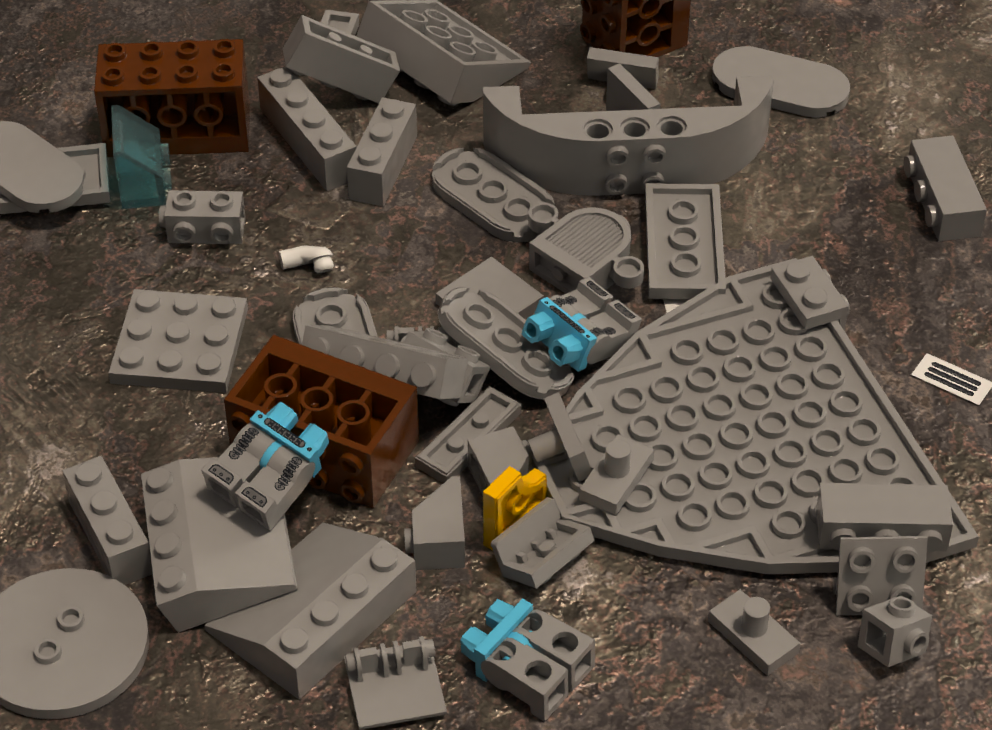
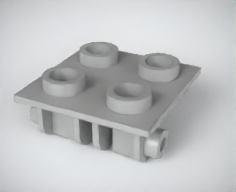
M840 537L838 578H833V593L837 595L836 616L862 615L863 609L898 596L912 600L915 605L923 609L928 537Z
M420 636L417 640L402 642L401 646L398 645L397 641H392V647L385 648L384 643H379L378 650L376 647L360 650L356 647L353 648V653L344 655L359 730L447 714L434 659L435 647L433 639L424 640V637Z

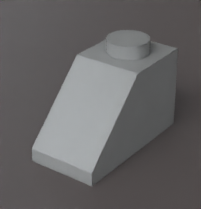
M514 426L467 440L468 467L482 495L483 491L509 466L521 472L522 476L528 473V465L533 461L532 451L526 440L521 441Z
M451 476L412 510V528H404L405 554L414 553L416 570L465 568V538L460 476Z

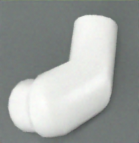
M304 245L279 251L280 264L283 270L310 263L314 264V270L317 273L328 272L334 267L331 259L333 254L327 247Z

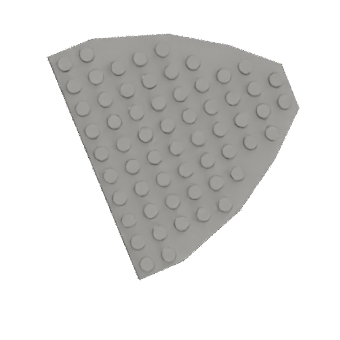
M797 258L728 276L635 332L576 392L566 409L592 470L605 453L607 443L614 440L617 434L654 449V460L617 515L579 500V489L586 479L578 482L566 451L537 463L534 455L532 457V468H536L546 474V496L555 499L561 519L589 526L593 537L659 557L762 574L838 572L839 551L835 549H819L816 505L820 483L945 484L838 320L805 330L770 279L772 267L798 260ZM726 285V294H718L719 288ZM950 492L953 528L948 551L926 553V563L977 547L979 536Z

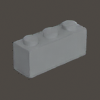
M301 15L283 47L286 68H289L294 74L310 76L320 80L327 87L333 89L341 88L364 101L369 99L379 103L381 98L385 97L400 72L396 52L304 15Z
M381 98L347 166L349 200L384 207L417 138L416 104L396 99Z
M954 136L911 140L909 155L904 157L905 175L908 178L911 177L913 181L915 198L917 202H922L925 209L926 224L928 227L933 228L938 242L981 237L987 209Z
M102 455L62 470L69 503L106 574L124 585L152 575L149 542Z
M820 483L816 505L819 549H835L839 551L840 537L927 536V553L948 551L953 528L948 485Z

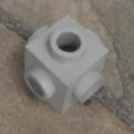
M903 596L893 597L890 600L865 608L862 614L858 647L887 667L925 654L929 643L932 615L915 605L912 600Z

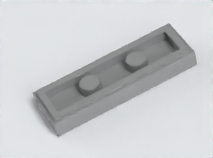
M489 386L415 457V467L441 483H445L451 476H458L468 466L467 440L507 428L521 414V403Z

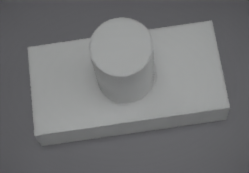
M593 47L589 48L587 56L588 79L607 82L608 68L620 63L643 87L656 89L659 78V57Z
M558 392L544 398L556 429L529 439L528 442L537 463L566 451L579 482L586 479L592 472V469Z
M617 434L614 440L607 443L605 453L580 487L579 500L617 515L654 460V449Z
M739 589L709 610L708 622L768 676L799 654L801 643L769 615L770 604L767 600L761 597L750 598Z

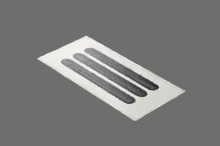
M926 353L911 374L977 405H980L992 388L991 381Z

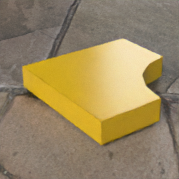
M509 466L483 491L484 546L493 551L491 542L546 498L547 478L545 473L534 468L522 476L521 472Z

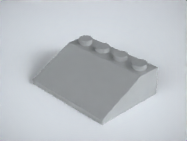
M438 0L368 1L356 36L396 52L400 72L407 73L414 78L415 84L432 90L438 95V99L441 102L456 106L458 103L476 101L483 96V87L500 86L527 70L531 64L529 60Z
M211 458L179 459L141 473L156 605L178 633L298 589L285 514L273 529L269 531L244 514L239 506L237 508L208 489L201 469Z
M322 522L291 549L297 590L209 621L204 625L205 631L300 700L344 659L345 654L351 653L353 648L362 643L417 592L415 560L385 539Z

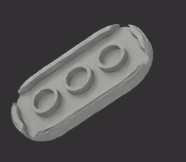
M751 46L727 49L720 53L713 63L712 79L714 84L716 82L719 85V90L731 98L735 96L736 77L772 75L774 83L771 108L805 117L819 118L825 117L827 112L835 110V113L841 111L849 100L850 83L848 78L840 70L827 64Z
M0 121V193L20 208L35 213H40L39 209H49V213L61 211L78 201L83 193L84 184L83 171L80 165L26 126L12 121Z
M456 148L445 152L434 162L431 176L432 187L436 194L499 239L509 242L532 241L540 233H536L529 228V208L540 202H547L555 206L553 197L545 189L487 150L473 148V152H464V148Z
M328 287L312 291L303 297V302L299 307L296 305L293 311L294 332L297 343L301 345L305 325H329L378 337L367 302L358 294H356V297L348 294L347 289Z
M459 287L445 294L438 309V319L442 328L455 341L479 353L480 361L491 366L490 369L525 395L544 399L558 392L560 396L566 394L574 380V373L571 371L572 367L569 364L557 365L550 359L549 348L541 341L531 343L522 336V330L526 322L522 316L498 297L486 291L479 290L476 294L468 292L470 289L468 287Z

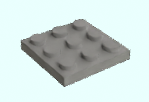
M134 289L109 369L110 384L227 393L248 311L247 298Z

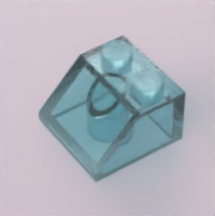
M112 105L113 155L122 209L166 205L165 190L172 189L170 167L164 168V165H171L169 144H161L160 130L120 105Z

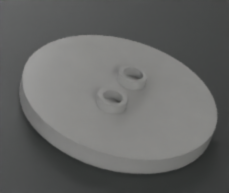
M63 568L40 572L16 582L1 592L0 705L28 717L63 719L94 711L122 694L139 675L149 650L150 639L146 615L134 593L115 578L112 579V577L106 574L77 568Z

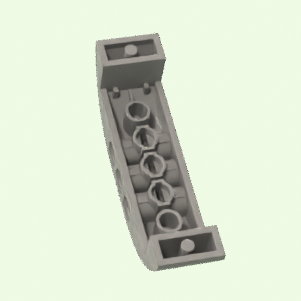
M772 75L736 77L734 106L522 114L519 86L483 87V146L485 150L506 162L543 189L558 193L588 196L645 194V183L715 184L741 171L757 156L768 136L774 80Z

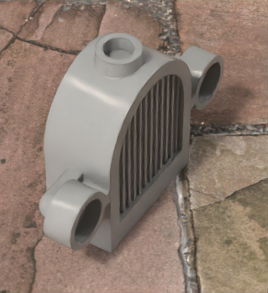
M540 202L529 208V228L536 233H540L539 236L529 242V270L567 294L576 290L579 281L590 277L605 290L614 283L622 288L630 289L639 286L643 282L644 264L640 259L630 256L631 227L627 219L622 215L607 209L590 207L572 211L558 219V209L553 204Z

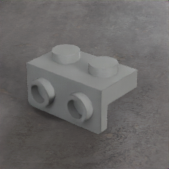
M813 255L771 268L770 279L805 330L838 320L845 331L847 316L850 314L848 300L844 294H840L837 291L828 271L821 268Z
M547 497L491 542V547L503 577L537 589L540 585L548 582L552 575L569 561L576 559L595 539L589 526L570 520H562L555 499Z

